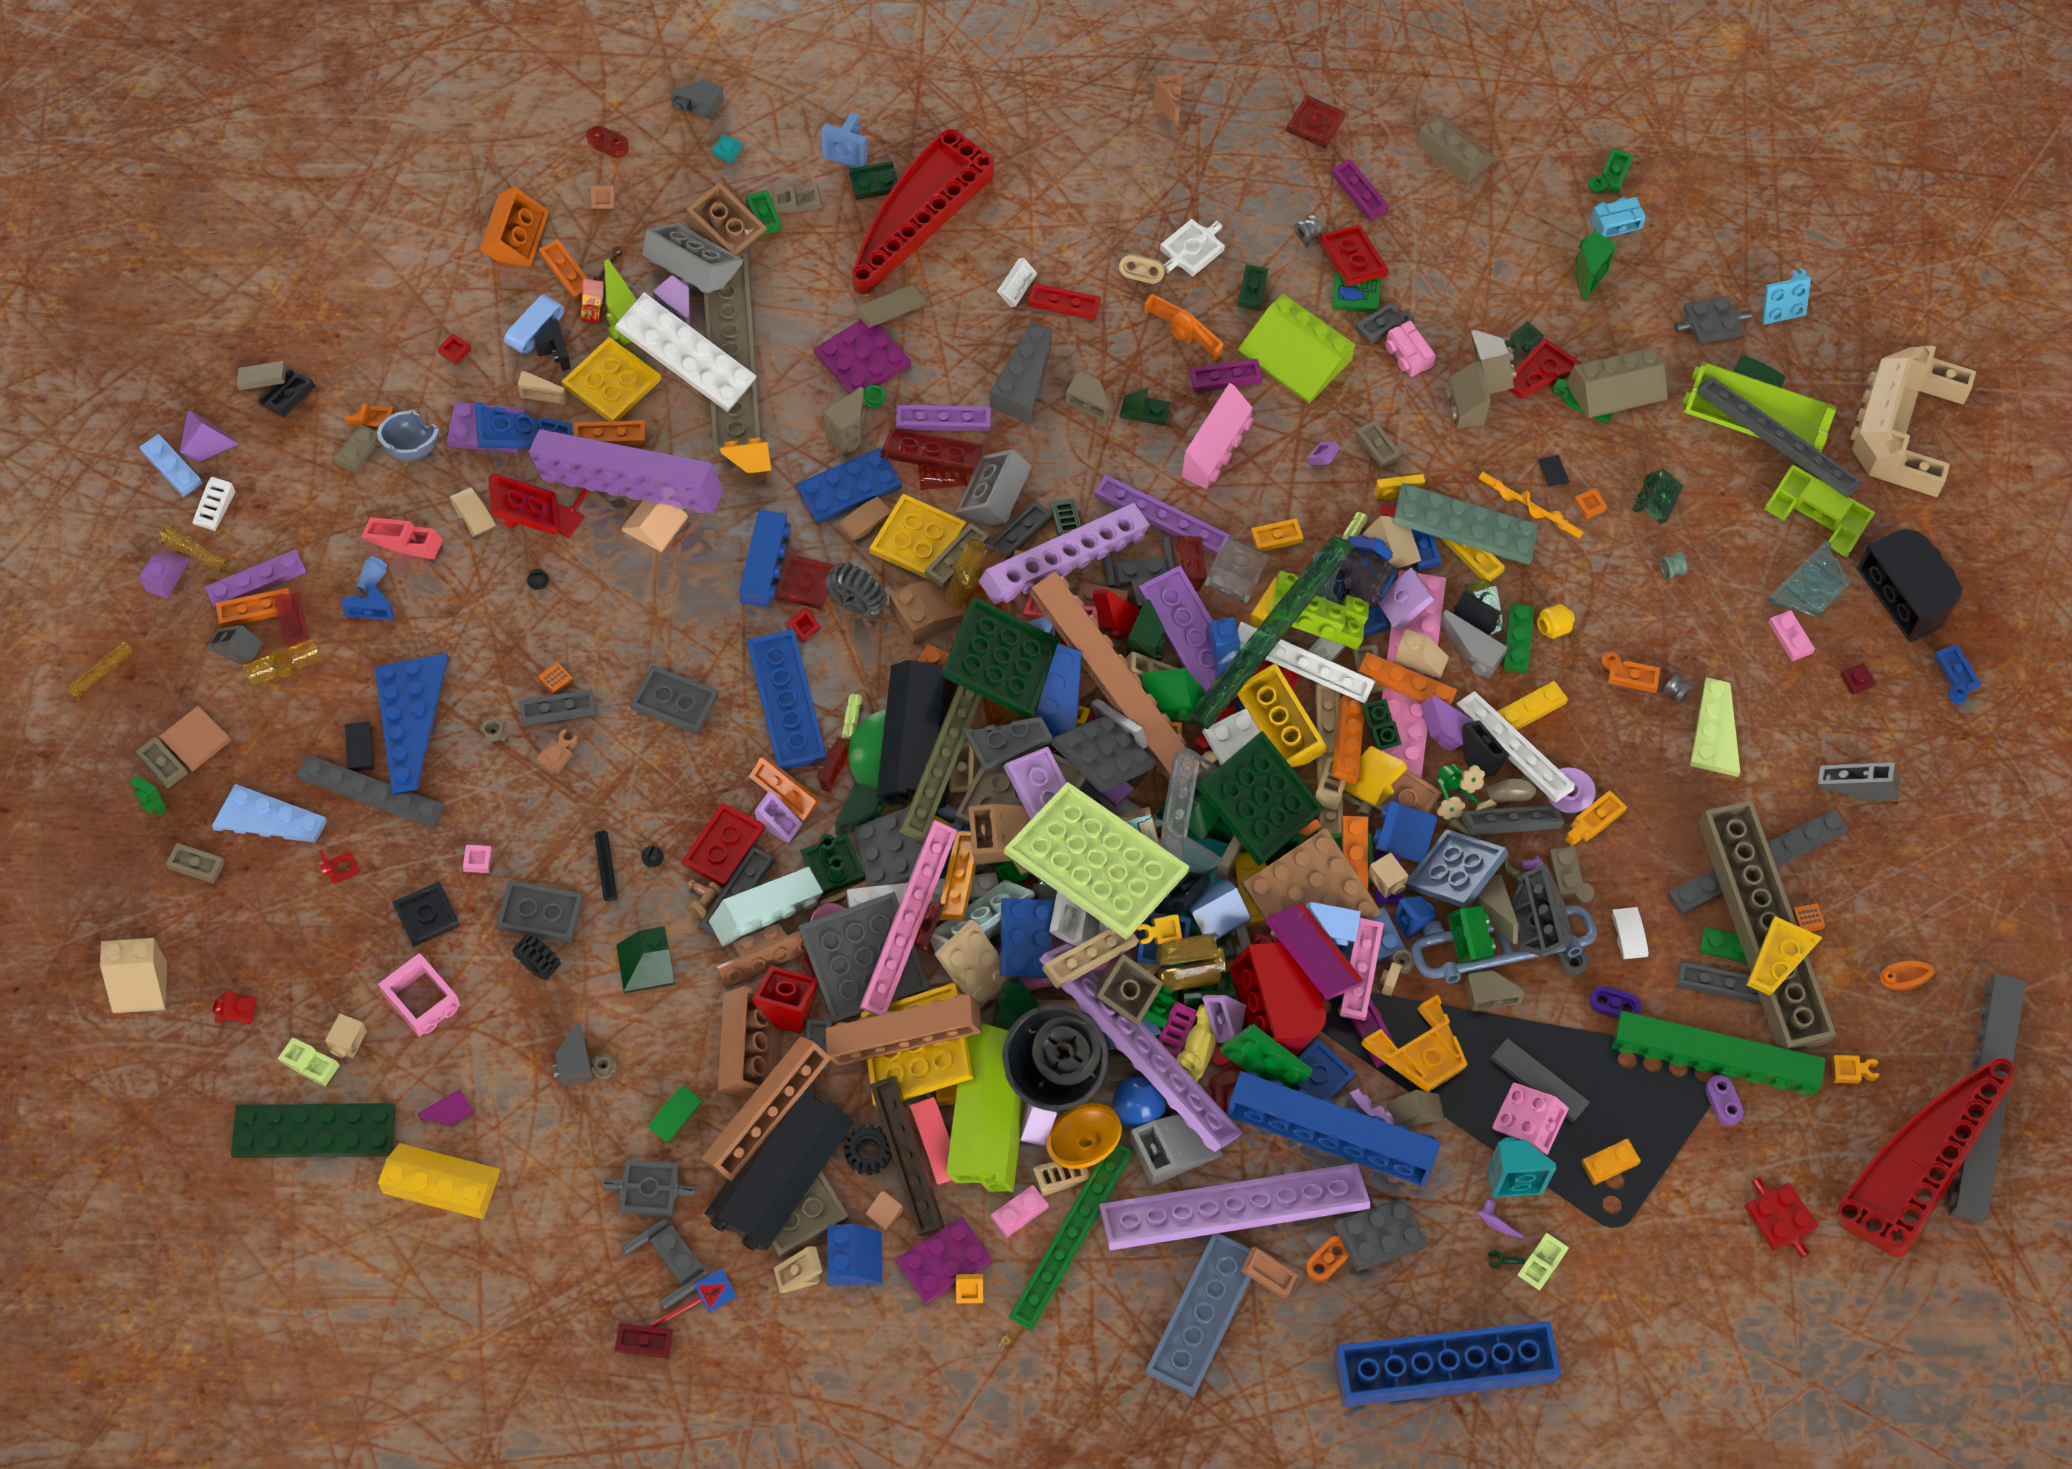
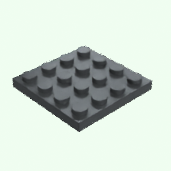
M895 892L798 926L832 1023L864 1012L859 1007L899 908ZM914 944L891 1002L930 988Z

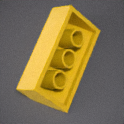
M1276 663L1233 688L1245 709L1248 710L1259 732L1263 730L1291 767L1308 764L1328 752L1325 742Z
M399 1143L387 1157L378 1185L383 1194L484 1219L501 1170Z

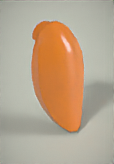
M1901 961L1883 969L1880 980L1889 989L1906 991L1928 982L1934 975L1935 969L1930 964L1920 961Z

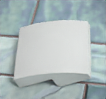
M1057 891L1049 932L1074 946H1078L1097 936L1100 921Z

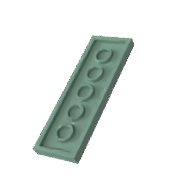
M1402 483L1399 489L1393 520L1394 524L1530 565L1533 559L1538 524L1409 484Z

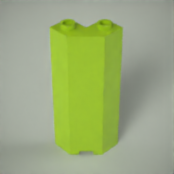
M1702 362L1701 367H1695L1691 378L1695 380L1692 392H1686L1682 405L1686 406L1684 413L1760 438L1697 394L1699 387L1713 377L1822 452L1837 406L1706 362Z
M981 1023L982 1033L967 1036L973 1079L958 1083L946 1174L955 1183H981L989 1192H1014L1024 1100L1013 1091L1005 1076L1002 1050L1009 1031Z

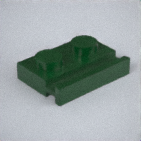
M893 161L849 169V177L855 200L888 195L898 181Z

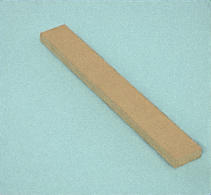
M1320 683L1315 685L1316 729L1325 742L1328 752L1316 758L1317 789L1327 758L1334 759L1340 692ZM1343 794L1337 810L1324 807L1317 815V820L1321 825L1317 833L1324 828H1327L1329 833H1341Z

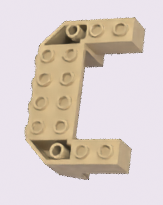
M1935 346L1910 347L1882 358L1876 372L1871 371L1867 381V385H1870V390H1865L1861 401L1865 406L1864 409L1860 408L1856 421L1860 423L1858 427H1854L1850 438L1854 440L1852 451L1869 476L1938 497L1946 481L1950 464L1906 450L1910 435L1906 433L1917 395L1921 391L1964 405L1972 389L1976 371L1933 358Z

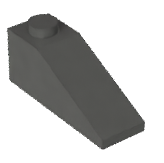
M1895 762L1820 765L1818 787L1871 801L1898 800L1900 778Z

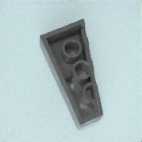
M1033 322L1030 323L990 390L991 408L1032 424L1044 371L1051 350L1052 330Z

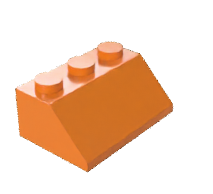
M515 186L498 194L480 250L497 262L530 267L549 210Z

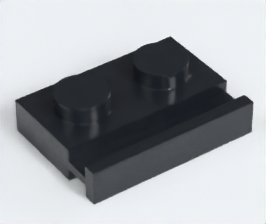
M289 369L285 375V383L271 386L258 401L262 407H267L268 410L284 418L316 386L313 380L298 372L294 373L292 369Z

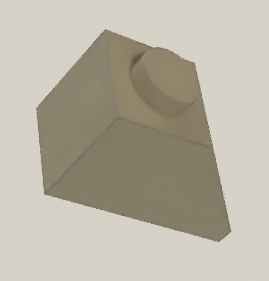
M1078 371L1066 391L1065 404L1108 422L1110 405L1100 379H1097L1090 373Z
M1480 969L1472 971L1467 975L1464 983L1471 1011L1521 1004L1525 995L1522 988L1493 970L1485 971Z

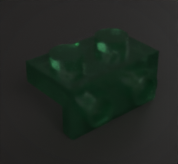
M1665 469L1651 472L1645 477L1644 485L1637 494L1636 502L1632 508L1636 513L1645 510L1660 524L1667 522L1683 488V485Z

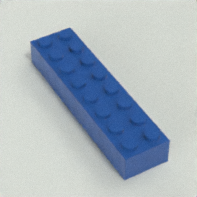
M1240 1072L1227 1113L1229 1118L1424 1188L1441 1144L1432 1135L1414 1133L1404 1125L1395 1126L1386 1123L1381 1117H1369L1361 1114L1356 1108L1338 1106L1330 1099H1319L1311 1096L1305 1090L1287 1088L1282 1082L1262 1079L1260 1075L1254 1072Z
M1550 1321L1337 1345L1334 1353L1343 1407L1554 1383L1561 1374Z

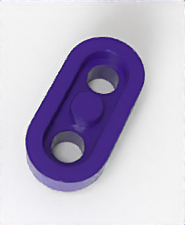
M1606 986L1595 988L1589 998V1004L1595 1012L1618 1019L1621 1011H1624L1622 1007H1628L1631 1010L1629 1013L1639 1015L1641 1011V1003L1636 996ZM1598 999H1603L1606 1004H1600Z

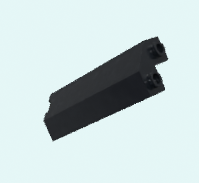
M905 660L891 665L876 794L877 797L890 806L912 801L958 688L957 683L940 676L944 665L914 660ZM948 783L937 809L946 807Z
M806 1089L732 1181L727 1180L704 1213L711 1219L710 1224L720 1232L724 1230L735 1232L743 1239L741 1243L752 1251L755 1249L767 1251L854 1121L838 1106L831 1102L825 1104L817 1100L815 1093Z

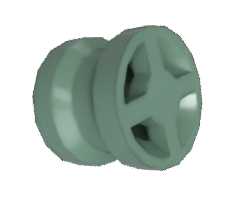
M1675 552L1671 557H1660L1659 566L1665 579L1674 578L1676 574L1681 576L1687 573V562L1681 552Z

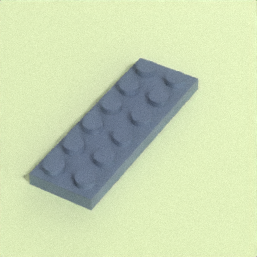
M1219 1233L1212 1234L1147 1366L1146 1375L1194 1398L1251 1280V1277L1241 1272L1251 1250L1250 1248Z

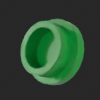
M870 385L864 390V403L868 407L879 408L885 403L886 393L882 387Z

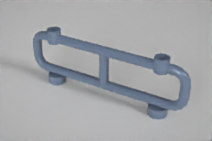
M1565 905L1567 916L1575 915L1580 917L1587 934L1579 938L1573 936L1572 941L1567 947L1554 953L1566 951L1569 957H1575L1582 953L1581 947L1588 946L1595 941L1597 929L1586 909L1576 905ZM1440 921L1427 923L1423 927L1425 937L1414 942L1411 949L1415 965L1422 975L1432 979L1444 977L1449 984L1457 982L1461 978V973L1540 956L1521 952L1520 950L1514 951L1510 941L1489 925L1487 926L1489 933L1495 932L1504 954L1459 964L1448 962L1441 968H1430L1427 966L1421 950L1427 946L1453 941L1451 931L1445 932Z

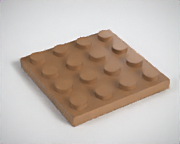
M1324 828L1241 883L1265 920L1269 915L1301 902L1305 906L1306 903L1314 902L1361 911L1360 918L1372 920L1382 913L1327 828Z

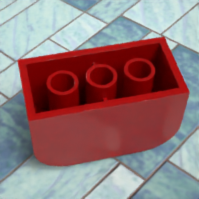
M1282 942L1248 945L1230 966L1239 1001L1246 1005L1244 1018L1247 1027L1254 1024L1295 1056L1322 1030L1326 1022L1324 999Z

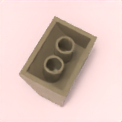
M1434 117L1420 129L1417 146L1466 185L1497 159L1493 153L1448 118Z

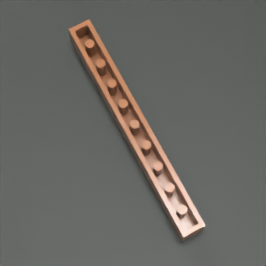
M1055 571L1033 586L1029 595L1067 646L1082 651V666L1112 707L1143 728L1148 745L1144 750L1156 762L1155 765L1174 790L1178 789L1199 774L1202 770L1200 767L1201 761L1195 753L1189 752L1183 736L1180 733L1176 734L1168 716L1165 713L1161 714L1157 709V702L1150 693H1145L1141 687L1142 682L1136 674L1132 675L1128 670L1125 658L1121 654H1116L1112 648L1113 643L1106 634L1102 635L1098 629L1099 625L1092 615L1088 616L1083 609L1084 604L1077 595L1073 596L1068 589L1070 586L1067 580L1062 575L1059 577Z

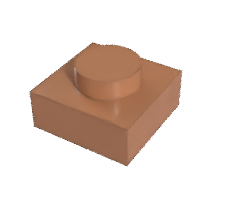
M591 185L592 209H615V185Z

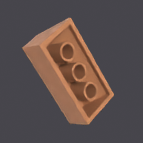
M746 986L723 994L718 1091L736 1098H751L777 1066L780 1059L781 1029L776 1028L752 1002L756 990Z

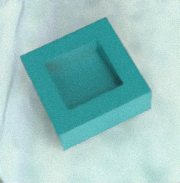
M723 134L713 147L712 155L732 164L743 149V143Z

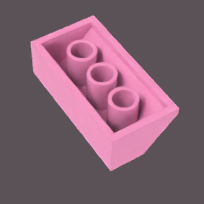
M1228 384L1185 451L1182 477L1205 489L1208 488L1211 482H1216L1221 470L1219 469L1222 464L1227 465L1232 454L1231 450L1233 447L1237 448L1243 437V431H1248L1254 420L1251 417L1252 406L1233 384Z

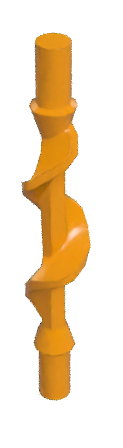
M1484 471L1480 474L1478 479L1499 491L1501 497L1506 501L1518 500L1527 505L1532 517H1546L1557 523L1561 530L1566 531L1577 539H1580L1584 531L1569 523V520L1564 519L1562 513L1558 510L1547 512L1530 501L1531 493L1528 490L1519 495L1504 486L1500 479L1497 480Z

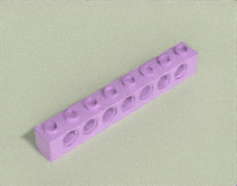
M1132 503L986 569L979 583L994 605L1002 601L1007 603L1013 600L1017 594L1022 592L1023 594L1029 593L1033 586L1055 571L1058 575L1064 577L1076 567L1081 569L1087 566L1093 559L1101 560L1113 550L1118 552L1130 542L1137 543L1145 537L1144 533L1150 524L1135 503Z

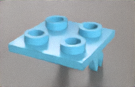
M1800 268L1799 273L1793 270V278L1791 280L1766 285L1762 318L1764 325L1806 316L1811 278L1806 276L1807 272L1805 269Z

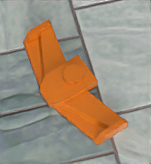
M1155 294L1149 296L1144 304V313L1148 314L1150 312L1170 322V332L1176 339L1182 340L1188 345L1193 340H1196L1213 356V361H1219L1223 354L1224 343L1186 309H1182Z

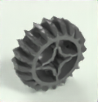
M841 562V564H836L830 570L825 580V587L829 595L833 596V600L837 601L846 610L858 614L860 617L865 616L869 619L876 617L888 601V595L884 591L885 588L880 585V582L874 579L873 575L868 574L866 570L860 569L859 566H853L851 563Z

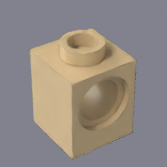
M1391 852L1370 865L1368 877L1384 898L1391 894L1396 896L1406 888L1409 875Z
M339 1013L325 1041L330 1053L339 1058L347 1056L353 1059L367 1031L363 1022Z

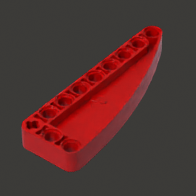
M954 129L942 131L903 173L876 214L853 268L854 290L859 294L871 292L986 186L994 175L993 157Z
M1997 1058L1951 1086L1909 1120L1876 1154L1842 1199L1838 1207V1223L1840 1227L1894 1257L1905 1256L2012 1085L2014 1075L2012 1062L2005 1058ZM2003 1071L2007 1075L2001 1077L1996 1075L1995 1072ZM1989 1091L1995 1094V1096L1986 1097L1982 1093ZM1978 1112L1982 1117L1974 1118L1970 1116V1113ZM1966 1133L1969 1135V1138L1962 1139L1957 1134ZM1954 1154L1957 1158L1949 1160L1944 1155ZM1938 1174L1941 1175L1944 1179L1936 1181L1933 1180L1931 1176ZM1925 1195L1928 1196L1931 1200L1928 1202H1922L1918 1199V1197ZM1846 1212H1853L1857 1216L1849 1219L1844 1214ZM1912 1216L1915 1217L1918 1221L1915 1223H1908L1904 1219L1906 1217ZM1870 1225H1877L1881 1229L1879 1231L1873 1232L1870 1231L1867 1227ZM1897 1239L1903 1240V1242L1899 1241V1243L1897 1244L1894 1243L1893 1240L1897 1241Z

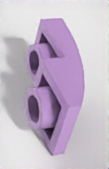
M1359 1088L1349 1093L1347 1103L1350 1107L1358 1109L1361 1114L1369 1117L1378 1116L1383 1118L1386 1123L1395 1125V1120L1389 1111L1385 1112L1381 1105L1372 1110V1103L1366 1094L1363 1095Z

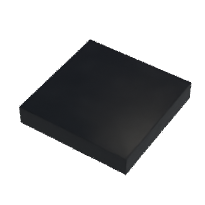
M440 881L392 902L412 947L460 927Z

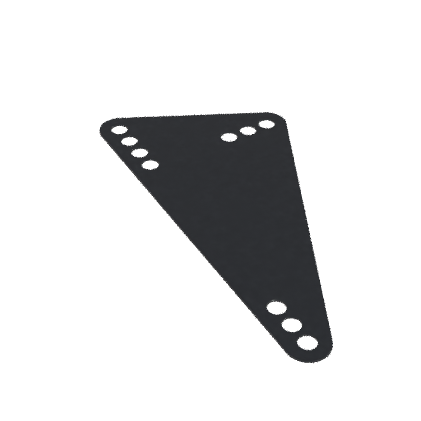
M1375 993L1370 994L1375 1007L1381 1010L1382 1020L1398 1049L1432 1029L1418 1011L1419 1006L1424 1002ZM1339 996L1329 999L1332 1009L1326 1014V1022L1321 1030L1322 1033L1408 1092L1414 1090L1424 1091L1388 1064L1376 1068L1367 1049L1362 1046V1039L1352 1020L1340 1016L1338 1008L1342 1001ZM1441 1005L1443 1013L1447 1014L1450 1023L1448 1025L1453 1036L1457 1037L1468 1064L1465 1070L1429 1091L1430 1093L1439 1094L1443 1116L1494 1151L1499 1141L1511 1137L1495 1131L1492 1126L1512 1084H1523L1491 1060L1492 1055L1507 1038L1590 1102L1574 1123L1564 1118L1548 1155L1544 1154L1556 1163V1170L1547 1188L1603 1226L1619 1228L1632 1220L1711 1106L1705 1092L1707 1082H1702L1696 1078L1695 1067L1687 1066V1075L1678 1078L1670 1073L1669 1061L1661 1060L1662 1069L1657 1073H1650L1644 1067V1055L1633 1053L1637 1059L1636 1065L1630 1069L1624 1068L1618 1062V1056L1621 1052L1618 1049L1612 1048L1614 1035ZM1713 1072V1076L1721 1075L1720 1073ZM1717 1084L1718 1089L1722 1090L1723 1085ZM1628 1138L1641 1162L1639 1165L1620 1173L1624 1178L1623 1187L1612 1189L1606 1184L1605 1180L1593 1185L1581 1164L1582 1159ZM1608 1196L1617 1197L1622 1203L1621 1211L1617 1214L1606 1212L1603 1208V1200Z

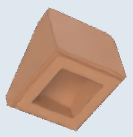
M882 1190L866 1212V1216L886 1231L903 1212V1206Z

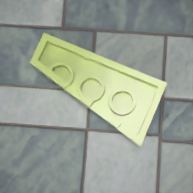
M1706 677L1690 766L1738 777L1740 774L1731 684Z

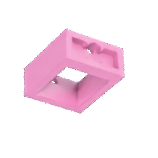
M420 953L378 983L382 995L418 1037L433 1031L438 1022L445 1017L449 1018L454 1015L458 1007H460L457 995ZM426 973L446 997L416 1019L396 995Z

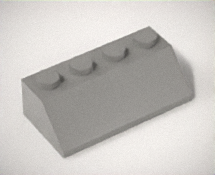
M680 223L646 230L642 255L650 259L653 264L664 267L667 272L683 278L684 282L695 285L701 292L711 293L714 290L722 289L743 264V259Z

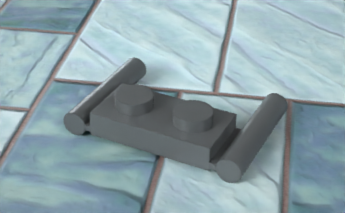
M1171 537L1162 538L1165 559L1164 557L1120 561L1113 565L1112 553L1109 552L1103 558L1107 586L1110 588L1131 586V582L1138 578L1158 577L1176 568Z
M664 1217L621 1246V1249L627 1256L648 1241L654 1247L681 1285V1287L659 1301L664 1310H666L694 1291L696 1288L693 1284L706 1278L708 1274L703 1270L701 1264L675 1228Z

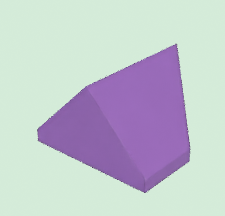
M192 411L187 412L180 449L182 454L197 462H201L239 444L209 420Z

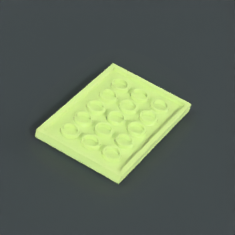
M1069 782L1054 795L1004 849V854L1126 940L1189 872L1190 867Z

